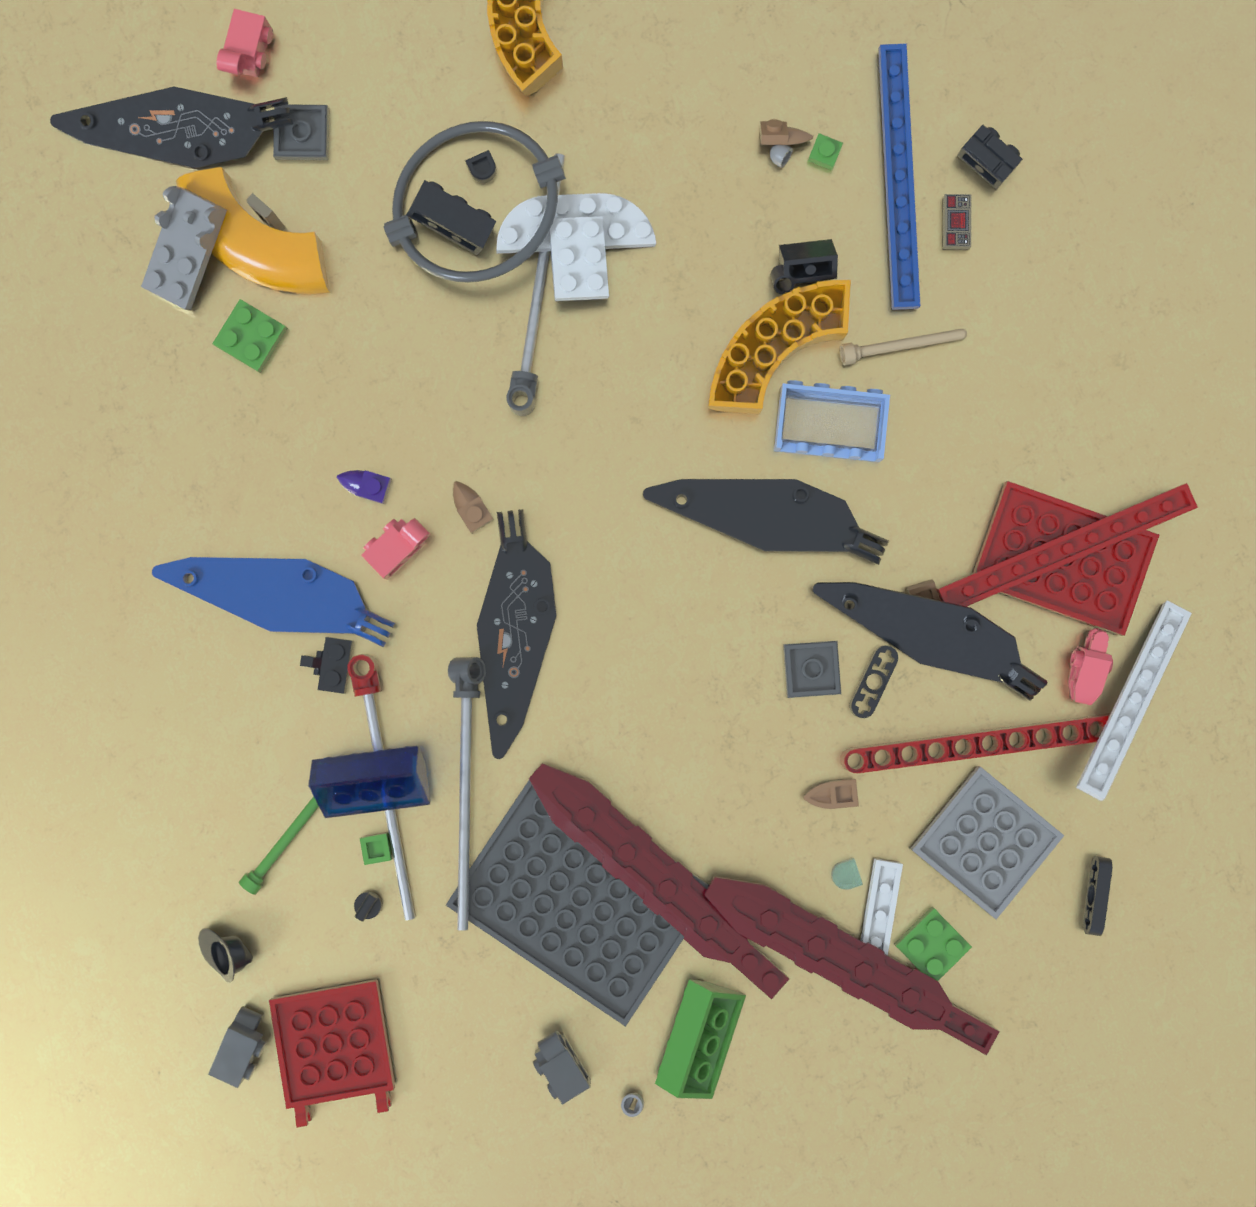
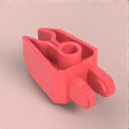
M1098 628L1088 631L1084 647L1077 646L1072 652L1070 659L1071 671L1068 685L1071 699L1087 705H1092L1102 694L1107 676L1113 667L1112 655L1107 653L1110 637H1108L1105 631Z

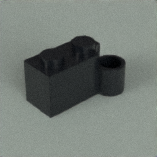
M832 239L779 245V261L781 265L775 266L770 274L774 290L777 293L786 294L792 291L796 283L837 279L838 254Z

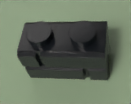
M981 125L961 148L957 156L997 190L1023 159L1020 157V152L1015 146L1011 144L1006 145L999 139L1000 135L994 128H987Z

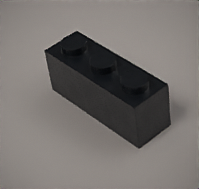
M426 180L423 181L406 216L475 255H478L483 249L496 223V220L492 219L491 215L485 210H476L468 205L464 198L458 195L452 196L445 192L444 188L438 183Z

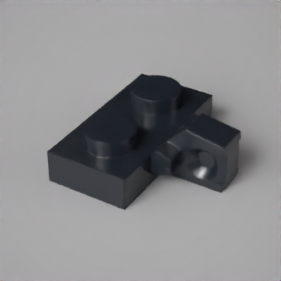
M325 637L324 650L317 651L316 657L301 655L300 666L314 668L313 675H320L317 690L346 694L349 677L348 663L352 657L354 641Z

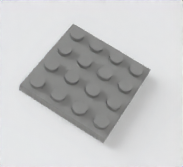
M977 766L910 849L993 918L997 919L1064 835L982 767Z

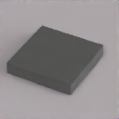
M286 104L274 107V109L290 108L291 115L274 119V121L293 119L294 123L293 125L274 129L273 157L275 160H328V105Z
M837 641L783 644L787 698L841 694Z

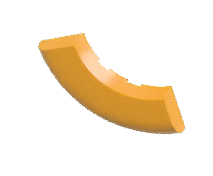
M487 0L490 32L495 49L504 68L525 96L537 92L563 68L562 54L551 41L543 24L542 9L544 0Z
M222 167L194 171L178 177L176 180L178 187H183L227 209L212 250V254L221 263L246 280L269 287L272 290L294 292L296 294L330 293L322 242L315 232L293 233L281 231L254 219L242 208L234 192L231 178Z
M851 280L821 281L805 287H797L767 302L747 319L734 334L720 358L710 389L708 407L721 412L760 414L763 409V401L768 383L772 375L785 360L812 344L844 340L848 334Z

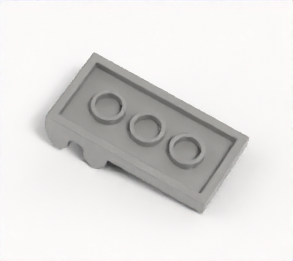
M170 186L162 194L165 201L170 203L169 208L166 211H160L154 218L156 224L162 228L141 287L185 310H191L227 209L183 187Z

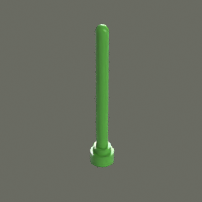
M328 784L320 787L254 871L251 870L243 875L239 880L242 888L253 895L258 893L263 886V876L331 792V787Z

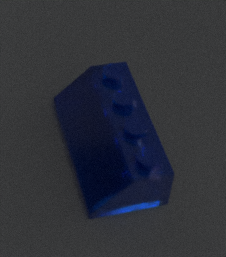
M407 746L404 748L312 760L308 786L324 818L430 805L426 764L419 746Z

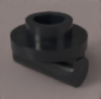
M369 891L361 893L354 902L355 918L364 921L365 919L376 917L382 906L379 896Z

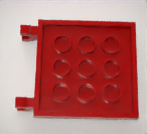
M378 979L269 999L286 1109L294 1108L296 1128L308 1126V1121L312 1120L308 1105L375 1094L377 1113L389 1111L392 1103L388 1091L395 1089V1082Z

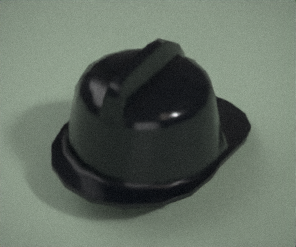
M204 928L199 932V947L204 959L226 982H232L234 975L252 962L253 956L239 937H220L209 928Z

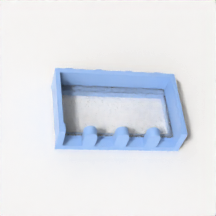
M789 380L787 384L783 383L780 388L774 451L880 462L884 459L890 395L883 394V390L867 389V392L856 391L857 388L852 386H841L840 389H832L829 384L815 383L813 387L803 386L802 381Z

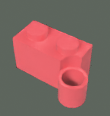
M238 9L233 10L224 48H221L217 55L216 64L219 71L239 76L245 74L259 77L260 69H264L266 64L265 50L267 44L271 43L273 37V30L265 16Z
M416 518L408 523L403 519L399 522L395 519L391 520L383 528L385 533L378 539L372 538L363 547L365 552L361 556L383 579L388 580L426 544L425 540L430 536V533Z

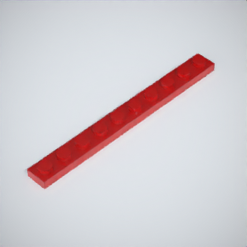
M1185 483L936 590L941 601L967 607L1194 510L1198 506L1188 484Z

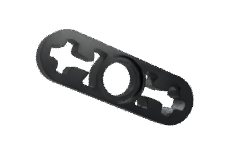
M885 645L879 646L874 650L849 703L850 711L854 716L868 718L874 713L898 662V653L893 647ZM888 650L889 657L892 660L891 662H885L882 667L883 670H887L886 674L879 670H873V665L879 667L882 662L879 654L885 653ZM871 674H877L881 679V685L875 690L870 689L866 683L868 676ZM863 688L866 692L876 695L874 699L868 697L866 705L869 706L868 711L863 710L860 714L856 702L864 700L866 694L860 693Z
M1095 856L1092 860L1083 921L1084 932L1088 935L1101 936L1104 932L1113 870L1110 858Z

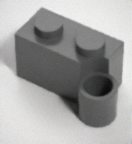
M244 1006L240 1008L234 1021L226 1031L208 1075L236 1088L241 1085L244 1079L249 1081L256 1068V1065L253 1064L255 1056L259 1058L266 1045V1042L262 1039L263 1034L256 1031L262 1019L261 1014Z
M555 1031L537 1042L539 1048L535 1050L534 1055L537 1059L533 1061V1065L540 1076L545 1075L549 1082L547 1088L554 1099L558 1098L563 1105L590 1088L591 1079L563 1033L560 1034L558 1031Z

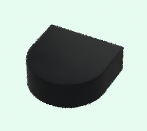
M489 150L465 160L471 176L477 182L487 183L495 177L496 165Z

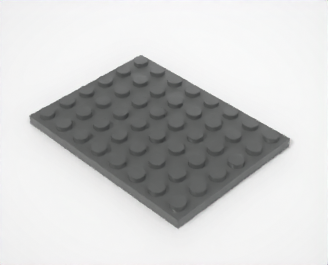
M530 780L469 869L468 921L625 1027L684 938L662 916L656 915L643 904V900L619 878L615 879L602 867V863L580 843H575L552 822ZM692 875L706 889L708 888V883L696 875ZM458 887L446 903V906L458 913Z

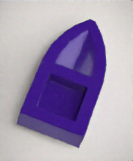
M366 470L347 471L337 475L340 484L350 493L381 504L385 503L391 478Z

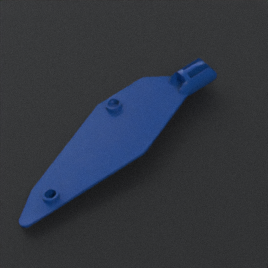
M189 557L156 565L152 569V575L155 578L270 632L356 634L384 647L386 642L364 633V631L368 628L389 638L391 633L369 623L370 619H375L392 628L395 625L394 622L366 610L354 581L307 559ZM193 575V581L188 584L187 578Z

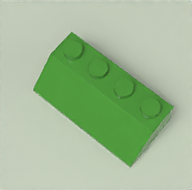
M689 979L675 1018L670 1039L667 1042V1048L659 1067L655 1084L676 1098L713 1099L746 995L707 981Z

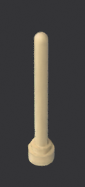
M956 329L865 346L853 345L852 342L840 345V356L843 365L855 364L857 360L865 356L961 340L966 338L967 331L965 329Z

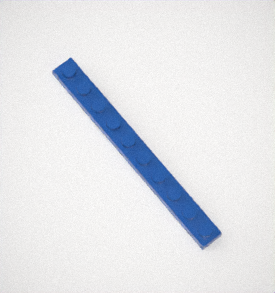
M907 43L882 44L879 46L878 52L892 310L919 309L920 287Z

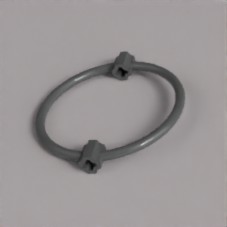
M475 121L459 124L430 138L408 160L394 190L392 203L393 220L384 223L383 227L393 247L401 244L404 251L418 266L436 277L465 283L490 280L520 266L542 244L556 214L558 203L557 182L566 179L558 155L548 158L545 151L535 140L513 126L492 121ZM477 132H491L508 136L523 144L536 157L538 162L532 164L533 171L540 188L547 186L546 209L539 228L521 251L507 261L488 269L468 272L455 271L432 263L413 245L411 240L417 238L416 227L412 218L406 215L403 216L405 191L412 174L431 151L455 137Z

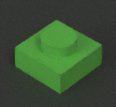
M819 133L808 161L833 170L843 142Z
M388 832L360 838L364 865L391 861L393 859Z

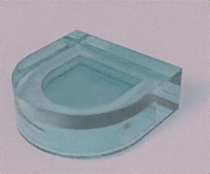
M854 858L841 861L833 867L831 877L839 888L848 890L863 885Z

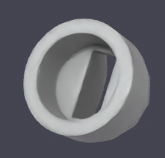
M774 145L770 151L772 162L783 168L789 161L793 149L787 145Z
M629 1093L623 1098L621 1108L624 1114L629 1117H635L642 1112L644 1101L639 1094ZM634 1098H636L638 1101L633 1111L629 1108Z

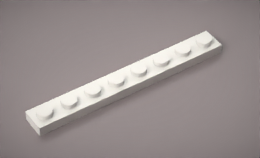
M1168 600L1163 603L1076 788L1100 801L1105 799L1192 614L1191 612Z

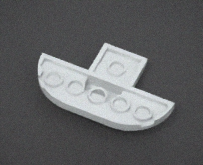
M606 193L558 195L557 209L552 226L544 241L535 252L551 251L555 301L608 299L609 289L605 249L655 247L656 238L648 218L636 205L627 199ZM547 195L534 197L520 203L506 216L497 238V254L518 253L528 244L543 219Z

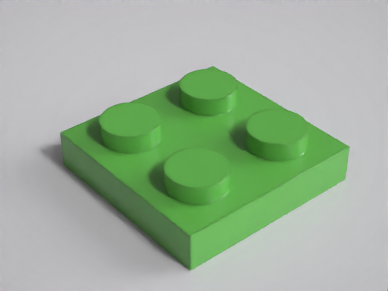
M239 299L212 344L261 373L288 328Z
M931 907L894 943L921 972L937 981L972 948L934 907Z

